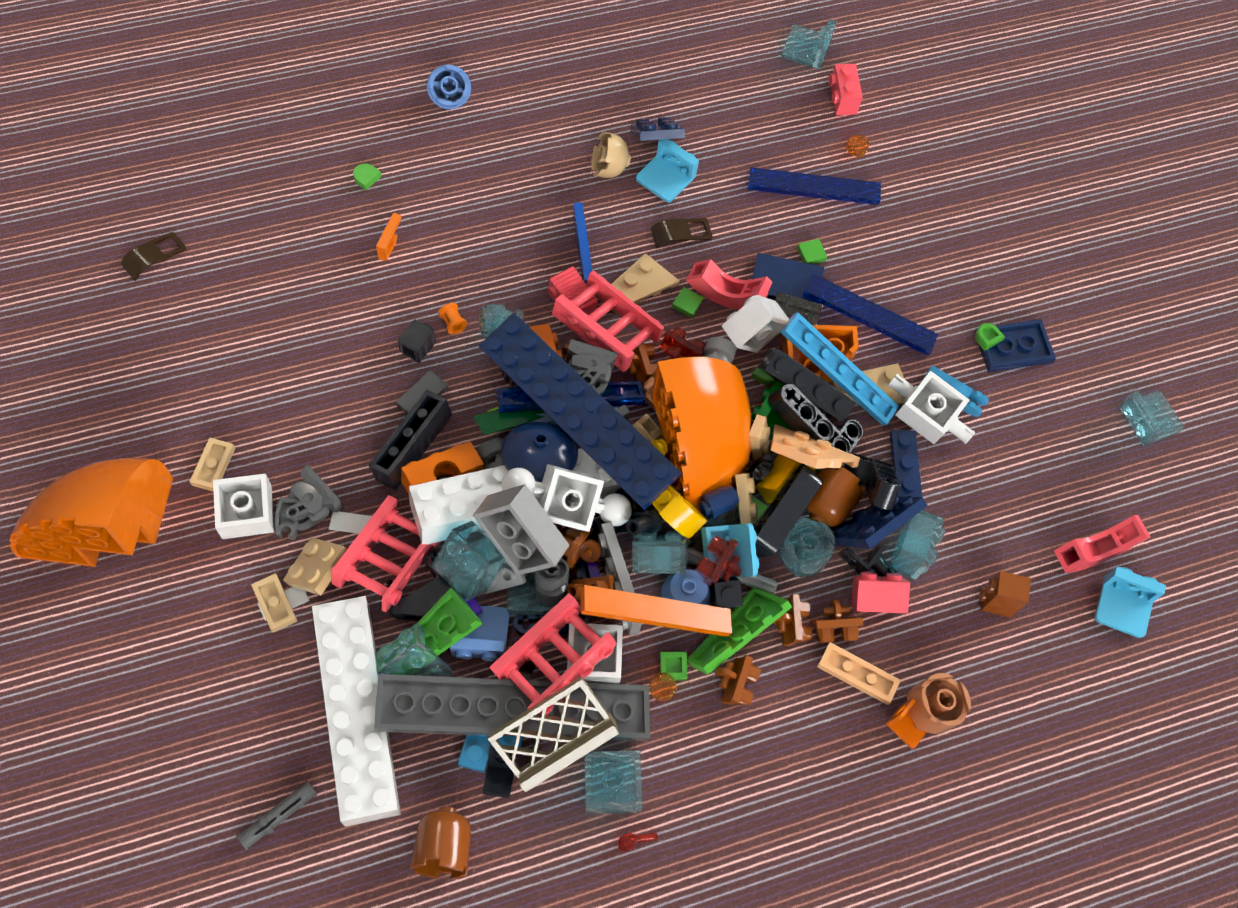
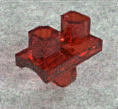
M676 327L672 331L666 330L660 348L665 350L664 353L671 356L670 359L702 357L705 342L700 339H694L692 343L685 339L687 335L685 330Z
M717 536L711 539L707 550L717 555L715 562L702 557L695 568L701 576L705 577L704 583L709 586L712 583H717L723 570L725 572L721 578L725 581H729L731 575L740 576L742 570L737 566L740 558L733 555L729 562L738 544L736 540L731 538L726 541Z

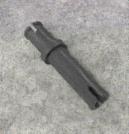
M306 781L266 814L257 816L258 820L236 836L237 839L248 850L267 833L271 835L277 825L318 794L310 783Z

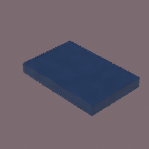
M757 253L752 279L767 276L772 281L766 297L768 299L816 309L824 267Z
M1042 319L996 325L1005 336L1003 341L986 351L979 345L988 372L1054 363L1056 360Z

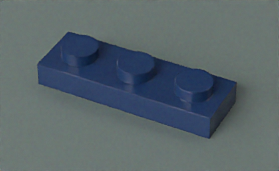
M891 430L892 466L901 483L897 497H922L916 430Z

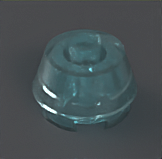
M487 304L486 308L481 307L480 314L477 316L481 336L486 339L514 312L505 309L506 305ZM515 309V314L523 320L524 312L520 309Z

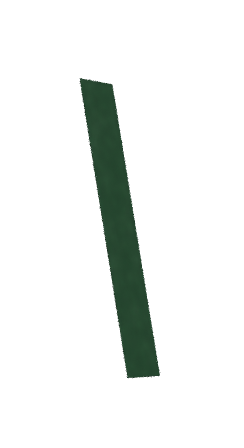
M607 385L606 390L601 396L605 399L615 396V393ZM532 399L475 415L473 418L483 435H487L543 418L545 416L536 414L545 412Z

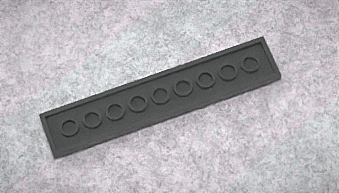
M378 674L374 732L488 735L525 712L532 702L509 679ZM527 680L540 695L553 684L551 681ZM587 683L606 711L611 713L616 720L619 734L610 740L648 741L650 739L649 685ZM579 687L571 692L569 700L584 702L585 693L582 688ZM554 705L547 715L560 717L562 706ZM567 706L564 718L579 720L582 709ZM586 709L584 721L594 722L602 716L598 711ZM528 719L523 723L522 730L537 732L539 721ZM543 721L541 732L556 734L558 723ZM563 724L561 735L571 737L576 733L578 726ZM505 734V735H503V736H516V735Z

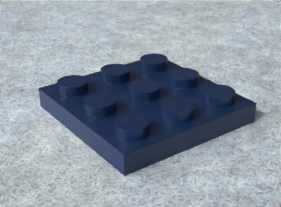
M911 496L897 497L893 510L883 509L871 504L866 509L855 512L852 515L853 518L847 523L844 522L833 529L834 532L827 538L833 546L871 549L928 505L923 497Z

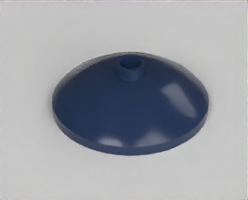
M530 422L516 427L506 436L502 445V461L506 469L509 471L513 468H524L538 482L543 481L547 464L573 471L578 460L577 444L559 426L547 422Z

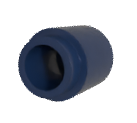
M721 486L702 495L699 507L704 516L714 519L733 510L735 505L739 504V498L732 486Z

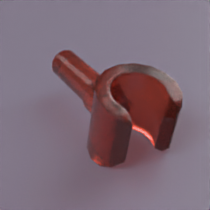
M656 832L643 835L626 833L619 838L618 848L621 851H634L635 842L657 840L658 835Z

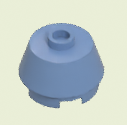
M442 65L430 74L427 81V91L431 100L439 107L456 109L468 100L471 93V82L468 75L461 68L454 65Z
M689 569L679 570L669 575L664 581L661 589V598L710 606L712 589L707 579L699 572Z

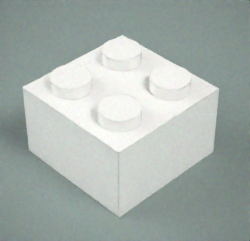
M756 295L748 298L739 311L730 314L722 328L737 348L757 353L782 331L789 318L776 301Z
M266 474L213 480L215 528L222 539L275 532L272 485Z
M569 623L568 644L582 656L593 645ZM587 624L600 638L608 632L615 640L616 646L611 655L601 659L594 666L591 674L583 679L586 683L620 684L623 625ZM567 659L568 670L573 664Z

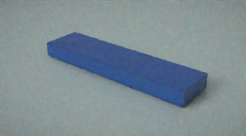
M576 202L573 205V220L581 277L587 284L589 273L592 272L583 204L582 202Z

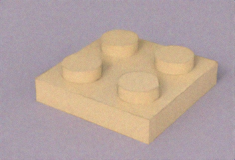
M311 537L309 542L303 547V551L295 563L289 568L283 581L291 587L321 596L331 581V570L347 549L342 545Z

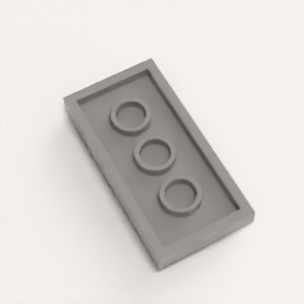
M612 522L601 524V531L597 537L602 549L600 558L604 557L606 563L604 574L605 576L614 575V590L635 593ZM620 620V624L623 625V629H627L629 636L639 634L642 623Z

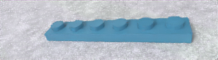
M798 312L794 313L780 333L881 425H887L899 405Z

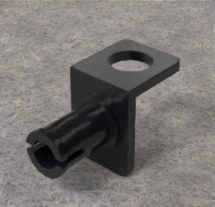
M886 543L877 546L865 561L850 548L843 549L838 553L858 573L871 568L880 577H887V573L898 572L881 557L882 552L888 546Z

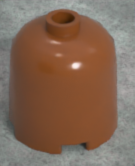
M829 467L821 468L817 475L823 479L822 485L805 510L810 516L809 520L815 525L835 527L841 525L848 518L865 494L866 488L860 487L858 485L860 479L843 467L837 470Z
M440 807L439 811H432L420 820L410 863V869L414 868V873L437 879L439 873L451 874L450 879H462L467 876L471 825L464 816L456 813L457 810L455 808Z

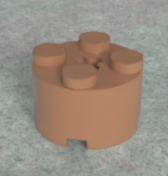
M946 673L934 674L915 685L906 695L907 701L912 698L916 700L915 704L908 711L915 728L931 734H940L963 723L971 708V700L966 687L961 682H956L952 679L953 676Z

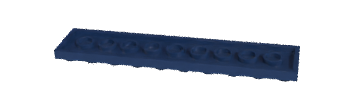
M512 313L478 345L643 510L649 507L682 475L662 453L515 313Z

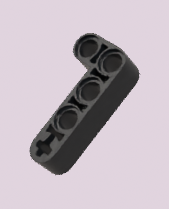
M786 384L769 395L768 402L770 407L795 432L802 431L809 434V437L812 439L828 441L832 444V447L847 453H851L863 435L862 426L856 420H848L835 427L792 384Z
M850 453L860 457L858 467L852 468L845 464L844 468L860 479L858 484L866 487L871 504L883 509L893 510L901 486L894 467L880 460Z
M802 463L794 469L759 522L753 524L757 536L755 547L758 558L770 557L779 549L822 485L823 479L807 465Z

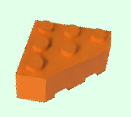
M812 325L850 361L853 360L859 347L857 326ZM782 335V351L826 382L829 383L832 380Z

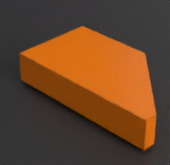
M392 214L376 245L378 259L388 260L396 244L398 235L394 233L401 222L402 217L400 214Z

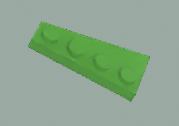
M753 587L743 598V606L735 607L731 611L732 634L728 637L710 634L687 659L691 667L708 675L792 608L791 604L786 599Z
M450 588L385 656L378 666L383 674L411 675L483 623L455 589Z

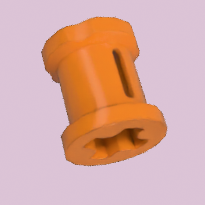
M456 303L446 304L439 309L438 315L447 324L446 329L449 334L460 333L467 327V322L464 318H461Z

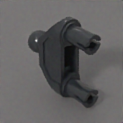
M652 504L645 510L641 509L636 512L632 510L631 516L625 524L613 526L615 533L628 532L630 535H638L642 532L654 533L661 530L662 517ZM601 517L593 520L591 527L594 529L591 535L600 534L601 524L605 523Z
M437 552L430 553L431 559L427 555L422 560L434 576V579L409 596H401L397 605H391L389 613L393 618L419 622L450 588L454 589L456 574L452 569L446 568ZM392 580L386 581L388 588L393 583Z

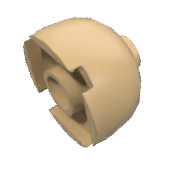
M602 132L597 139L601 140L599 147L594 146L591 169L596 170L593 175L597 177H617L624 171L625 167L629 166L631 155L628 154L626 142L620 136L609 132Z

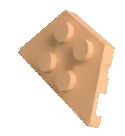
M777 424L774 425L771 451L815 469L827 467L840 468L842 463L852 468L858 467L860 457L832 447V444L828 441L812 439L805 432H795Z

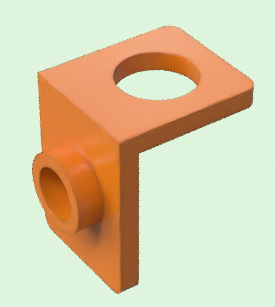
M914 698L901 705L886 723L911 749L915 748L927 733L917 730L908 711L916 702Z

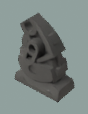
M571 339L566 360L601 395L606 390V386L610 381L611 372L614 369L618 353Z
M308 464L300 471L303 480L296 482L290 488L291 492L288 497L280 498L275 512V530L278 538L283 539V532L289 529L291 532L288 537L290 540H295L298 531L308 530L322 522L330 511L338 512L344 508L340 499Z

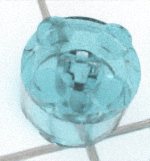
M810 518L799 519L779 547L780 559L784 566L797 577L815 575L821 572L830 560L834 551L835 538L830 528L823 522H816L810 520Z

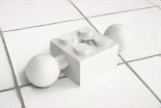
M547 464L542 482L535 481L533 475L524 468H513L502 479V490L526 484L533 496L537 497V501L549 518L556 524L590 532L595 513H599L605 523L612 522L613 526L625 524L632 513L631 503L624 495L613 493L600 498L604 481L594 476ZM568 494L572 495L571 499L565 500Z

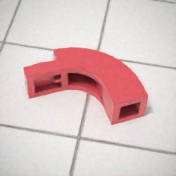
M711 259L696 262L686 279L705 298L722 306L740 310L744 306L745 301L752 296L760 295L766 298L772 285V281L767 276L751 280H740L724 273Z
M1133 515L1099 534L1083 539H1074L1055 549L1054 553L1065 573H1072L1115 558L1131 550V547L1150 538V535L1140 517Z

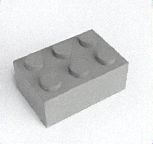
M526 484L488 495L473 514V517L517 575L555 567L569 547L568 542Z

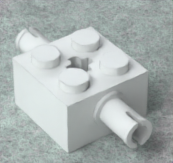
M932 371L915 387L898 373L888 386L905 397L904 400L906 401L896 413V416L931 443L935 444L948 431L965 444L975 434L974 430H971L958 420V415L969 402V399Z

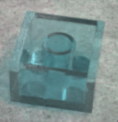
M922 510L904 523L889 565L896 569L897 573L915 580L922 573L926 574L929 566L935 563L938 555L935 547L937 543L942 541L945 529L942 528L944 518Z
M470 521L451 530L431 567L466 601H469L488 590L506 559L488 535L473 521Z
M667 531L666 535H657V532H642L632 541V573H686L689 566V538L681 535L679 532Z
M640 751L589 752L584 755L585 814L641 812Z

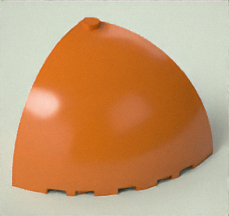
M685 357L657 362L651 399L668 448V452L664 456L682 474L671 485L680 491L682 497L691 502L702 514L699 507L702 495L721 486H732L737 491L735 475L746 474L751 454V441L749 437L752 427L750 400L740 371L736 366L727 361L709 357Z
M147 458L111 459L75 469L56 479L30 502L14 527L9 540L11 542L10 548L18 558L96 567L100 552L133 556L136 542L156 544L173 477L162 462Z

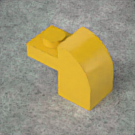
M672 485L652 503L660 512L661 517L670 526L689 539L707 522V519L691 502L685 500Z

